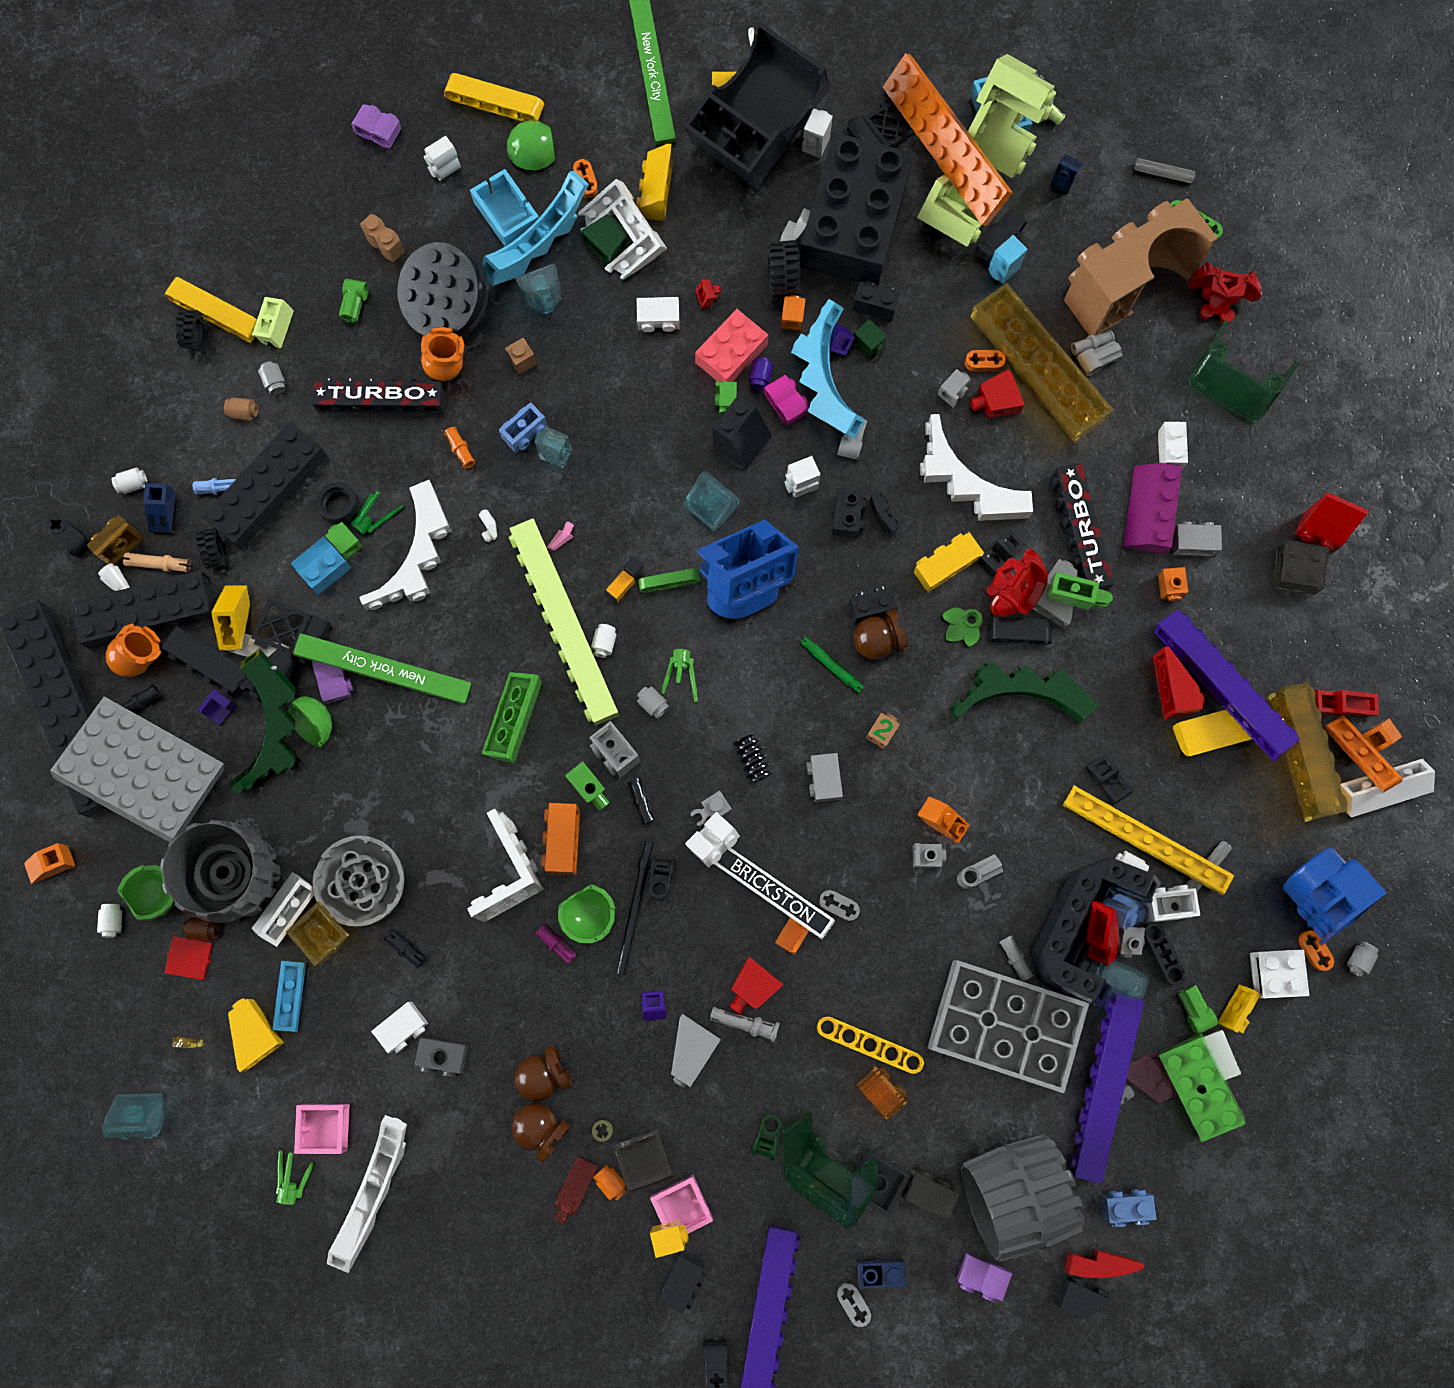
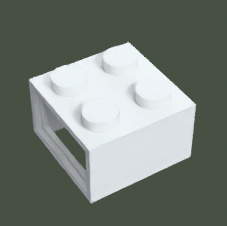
M1188 885L1167 888V892L1165 888H1157L1152 897V903L1139 899L1141 903L1146 905V916L1143 924L1200 916L1196 888L1188 889ZM1173 902L1177 903L1179 906L1177 911H1173L1171 909V904Z
M1304 950L1250 953L1254 990L1261 994L1259 998L1309 996ZM1257 958L1259 959L1262 993H1260Z

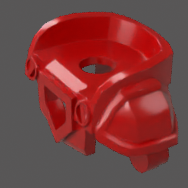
M1206 262L1197 269L1187 283L1190 289L1203 288L1201 296L1209 301L1208 304H1205L1200 309V318L1208 320L1213 314L1220 315L1219 320L1222 324H1229L1235 318V312L1230 309V305L1239 303L1240 298L1254 302L1258 301L1262 296L1261 283L1257 279L1255 272L1237 274L1223 271L1220 268L1212 267V264Z
M1027 549L1021 561L1009 558L997 569L993 583L986 589L988 596L993 599L991 610L995 617H1008L1017 612L1028 614L1042 596L1048 583V573L1042 558L1034 550Z

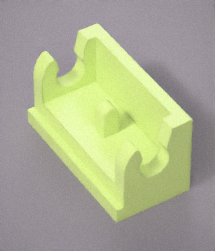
M265 297L252 335L265 345L270 342L276 348H281L294 310L284 300Z

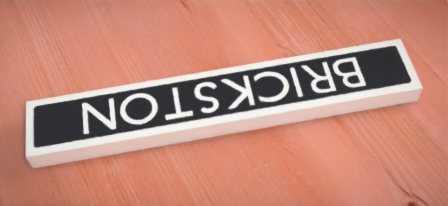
M728 848L721 855L720 860L714 864L820 939L825 937L835 922L829 915L731 848Z

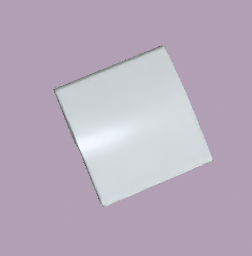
M1223 1030L1204 1036L1225 1080L1240 1075L1241 1072ZM1199 1085L1197 1089L1203 1088L1205 1086Z

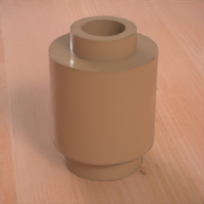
M232 397L231 399H226L224 413L231 419L252 421L258 415V405L255 404L253 399Z

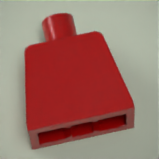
M1010 369L982 383L977 391L978 397L970 399L972 410L977 411L984 408L988 418L1021 413L1025 405Z
M749 957L731 988L738 996L731 1003L730 1007L738 1014H741L748 1004L756 1010L779 990L783 984Z

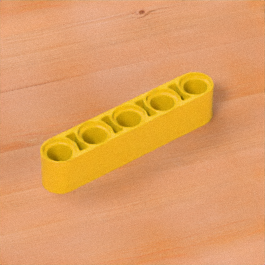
M457 73L450 75L444 91V95L454 102L522 122L528 120L538 121L544 107V102L538 97Z
M175 277L164 293L175 304L187 310H198L202 314L201 317L239 338L249 343H252L255 337L252 333L257 322L256 318L187 281Z
M823 1017L817 1022V1032L824 1038L908 1073L915 1074L923 1068L924 1061L918 1053L831 1017ZM827 1020L833 1024V1030L829 1034H825L821 1030V1024ZM847 1029L854 1033V1039L850 1043H846L842 1038L843 1032ZM868 1038L875 1041V1048L870 1052L864 1049V1042ZM889 1047H893L897 1054L895 1059L889 1061L885 1057V1051ZM910 1056L916 1057L918 1065L914 1069H909L906 1064Z

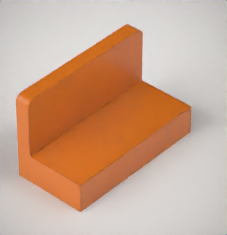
M790 918L775 943L794 955L809 930Z

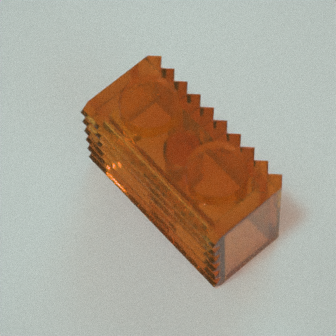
M874 1066L855 1085L888 1121L908 1102L904 1098L907 1093L899 1084L894 1086L889 1081L892 1076L883 1066L880 1069Z

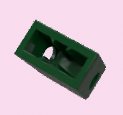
M610 214L603 216L581 230L582 241L607 265L617 258L629 244V234L619 220L616 221Z

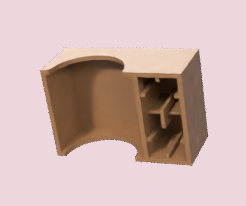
M1188 198L1173 207L1168 201L1159 204L1147 215L1149 222L1137 228L1134 222H1130L1113 235L1112 240L1114 243L1102 249L1096 243L1079 255L1077 261L1080 267L1068 277L1071 286L1064 301L1089 335L1101 334L1134 313L1132 307L1144 286L1154 279L1150 268L1162 267L1173 270L1186 281L1199 269L1218 238Z

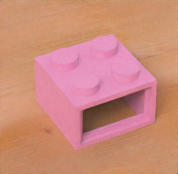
M350 1104L297 1105L294 1154H342L347 1152Z
M694 1175L650 1197L662 1224L680 1219L681 1225H686L688 1234L713 1221V1216Z

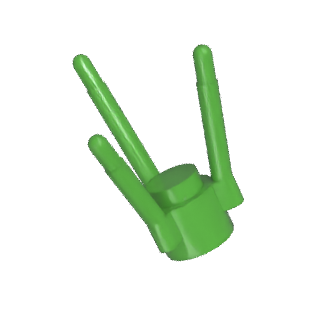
M673 650V657H670L660 693L661 695L665 694L673 667L677 669L676 683L679 684L681 682L682 670H686L688 666L693 700L697 703L698 697L693 669L694 659L690 658L691 652L689 650Z
M280 1150L278 1152V1183L276 1190L278 1196L276 1202L293 1205L296 1198H301L303 1188L310 1176L314 1162H310L299 1187L296 1188V1183L289 1182L293 1153L290 1152L288 1154L283 1182V1151Z

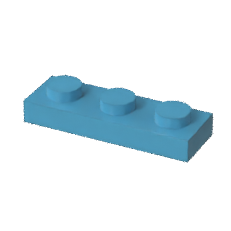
M281 961L272 1030L298 1032L306 963Z

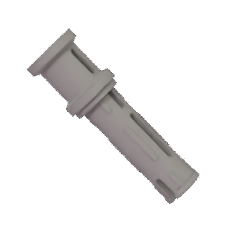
M713 1007L709 1020L751 1033L752 1037L755 1038L760 1036L770 1039L772 1043H775L780 1025L778 1022L773 1024L763 1021L761 1017L753 1019Z

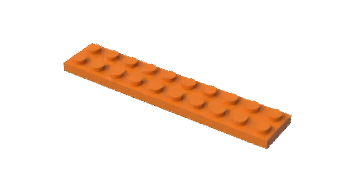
M905 53L884 84L883 89L942 171L950 179L952 185L981 225L987 226L1013 192L910 54Z

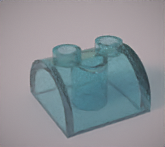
M555 263L515 278L521 300L528 309L544 313H550L555 309L562 295Z
M704 471L699 475L683 505L713 531H716L732 515L740 499L709 472Z
M1114 960L1108 966L1101 963L1096 975L1105 979L1106 983L1112 986L1103 1001L1104 1005H1106L1108 996L1111 997L1112 991L1139 997L1143 1000L1149 982V975L1117 960Z
M162 1093L116 1094L101 1127L106 1138H121L123 1140L131 1137H144L145 1139L156 1137L160 1133L164 1119V1099Z

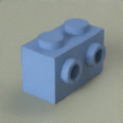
M530 402L526 407L520 409L513 418L505 422L499 429V432L506 444L517 453L519 450L526 449L534 437L541 436L546 430L547 423L542 413Z
M1145 1189L1131 1190L1130 1194H1122V1191H1110L1108 1195L1100 1196L1103 1220L1112 1223V1227L1126 1226V1222L1134 1221L1135 1225H1148L1149 1220H1156L1154 1196L1147 1193Z

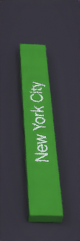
M629 0L655 144L676 142L650 0Z
M301 633L293 655L463 705L466 703L471 683Z

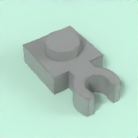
M718 791L701 802L704 807L702 810L695 809L690 815L691 817L697 814L702 816V820L697 823V826L701 827L706 823V819L708 817L711 818L716 812L722 817L731 811L732 808L722 793Z

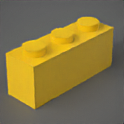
M970 532L964 536L962 533L951 540L952 543L947 547L944 545L940 546L933 552V556L930 558L925 556L916 563L917 566L915 567L914 574L928 593L983 556L984 552Z

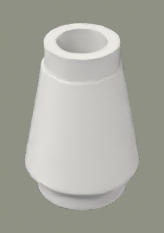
M110 563L99 571L100 580L114 591L130 588L118 566Z

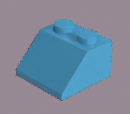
M324 536L291 562V565L317 595L321 594L351 569L350 565Z

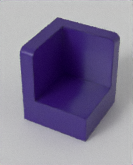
M835 324L829 350L847 355L855 336L845 327Z
M213 689L197 710L221 726L237 705Z

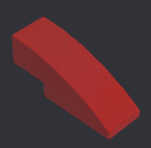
M1315 690L1306 693L1307 714L1324 716H1379L1378 694L1346 690L1337 692Z
M1093 901L1086 942L1090 943L1088 958L1108 966L1117 959L1119 941L1118 917L1114 908Z
M1093 1248L1091 1258L1068 1252L1064 1271L1081 1277L1109 1278L1144 1269V1264L1138 1260Z

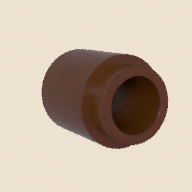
M189 917L188 921H185L183 924V935H186L187 940L211 941L216 939L219 934V923L207 922L197 917Z

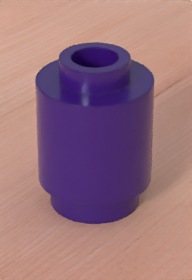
M757 357V359L752 361L749 376L751 388L764 390V387L769 385L773 364L769 362L768 358Z

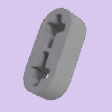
M827 890L819 898V904L822 909L843 920L853 921L860 913V908L856 902L835 891ZM834 896L833 901L839 903L838 906L830 904L827 907L823 897ZM840 906H854L853 911H855V915L851 914L847 917L845 915L846 911L841 909Z
M850 1282L841 1283L837 1289V1296L845 1312L855 1326H866L871 1320V1313L854 1284ZM844 1288L854 1290L851 1293L854 1302L850 1303L847 1297H841L844 1294ZM856 1305L861 1312L866 1311L863 1321L859 1318L854 1319L856 1312L853 1307Z

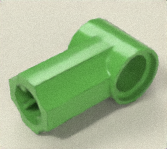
M346 278L342 287L343 300L339 317L346 322L354 323L358 321L362 302L367 299L368 283Z
M1196 985L1177 993L1188 1014V1023L1195 1034H1201L1218 1025L1215 1013L1206 1005Z

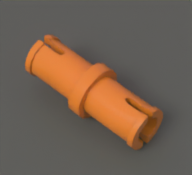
M456 427L448 428L445 430L444 435L452 446L453 454L457 455L464 469L471 468L476 461L467 449L468 444L462 440Z

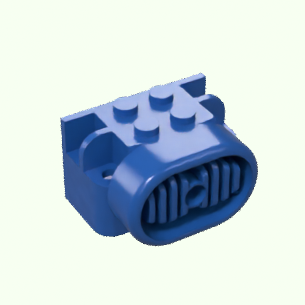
M763 520L698 549L697 554L706 560L700 565V572L708 579L707 603L709 607L722 617L738 619L747 617L770 606L777 599L779 588L789 583L795 575L799 547L767 520Z
M1332 847L1322 850L1307 861L1283 885V890L1298 906L1297 911L1299 915L1308 922L1307 926L1309 928L1313 927L1314 932L1322 938L1319 942L1321 945L1327 943L1360 918L1387 893L1362 864L1355 859H1351L1346 863Z

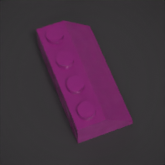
M1166 463L1134 466L1123 548L1163 555L1172 548L1182 466Z

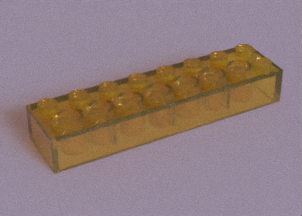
M1008 283L974 306L970 316L971 319L996 349L1004 353L1006 361L1075 443L1108 420L1114 411L1113 408Z

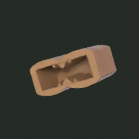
M370 214L360 223L368 242L372 246L379 248L386 259L394 262L404 253L398 235L390 228L385 227L379 217Z

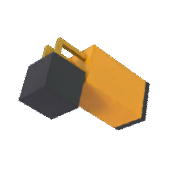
M634 556L623 566L624 570L604 591L605 596L615 604L635 583L634 578L644 569V565Z

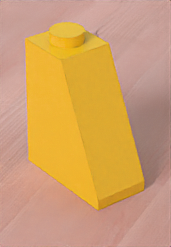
M225 585L211 612L219 650L242 649L250 608L247 585Z
M243 998L237 1001L232 1006L234 1009L228 1013L236 1065L239 1072L248 1071L284 1044L277 1032L272 1030L273 1026L255 1000H245Z

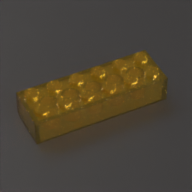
M1309 681L1280 688L1268 697L1272 710L1277 711L1287 726L1293 728L1300 738L1296 746L1285 755L1305 822L1346 812L1347 799L1342 794L1340 788L1341 779L1334 768V755L1329 751L1327 744L1328 735L1321 724L1322 715L1315 704L1314 689L1310 687Z

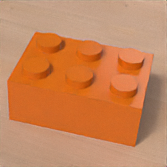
M549 803V809H545L544 822H547L548 828L547 831L543 832V845L546 847V854H542L541 866L544 867L545 872L549 875L576 876L580 809L577 804Z

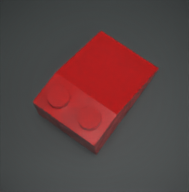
M1327 492L1304 512L1295 535L1305 542L1319 545L1325 551L1335 552L1344 545L1369 510Z
M1164 647L1153 656L1164 720L1190 717L1203 709L1204 696L1200 693L1199 686L1170 647Z

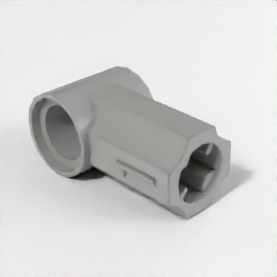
M1112 341L1095 350L1094 348L1085 350L1077 356V360L1086 376H1091L1099 372L1104 366L1121 359L1123 356L1122 349L1119 343Z
M865 420L855 439L847 434L842 436L837 455L858 460L867 420Z
M994 854L961 870L957 875V882L960 887L970 889L1002 873V864ZM966 872L973 875V883L966 882L964 878Z

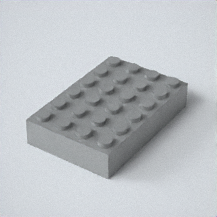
M103 697L50 772L54 779L170 842L173 837H178L184 831L223 773L224 763L110 699Z
M953 960L927 1048L1064 1093L1089 1003L958 960Z

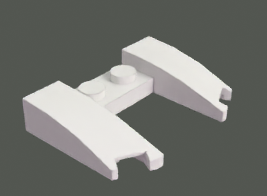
M615 179L581 209L578 215L585 216L586 227L607 214L611 216L615 214L634 243L608 264L605 270L611 273L615 269L622 273L620 278L624 280L659 256L667 247L657 232L651 229L633 202L634 198L625 184Z

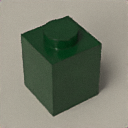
M870 319L854 332L855 339L853 342L869 358L874 354H880L886 347L887 336Z

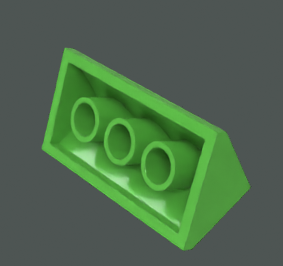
M509 672L482 751L483 755L515 764L542 684L539 676Z

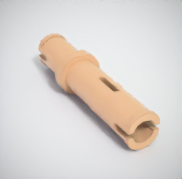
M126 552L124 558L130 560L123 559L124 566L189 573L191 569L184 566H191L190 559L172 558L170 555L161 557Z

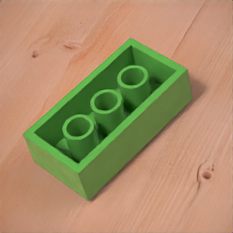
M1202 1033L1159 1052V1057L1201 1142L1245 1125V1117ZM1199 1085H1204L1207 1090L1199 1091L1197 1090V1087Z

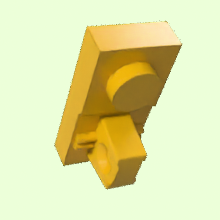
M1239 984L1219 1018L1218 1024L1236 1033H1244L1247 1025L1250 1023L1247 1020V1016L1251 1013L1261 994L1254 989Z

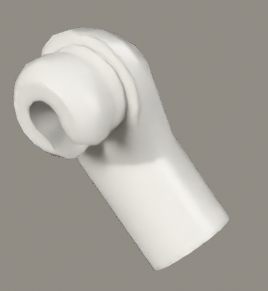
M482 510L479 513V517L487 528V531H484L482 536L486 542H490L497 537L496 523L488 510Z

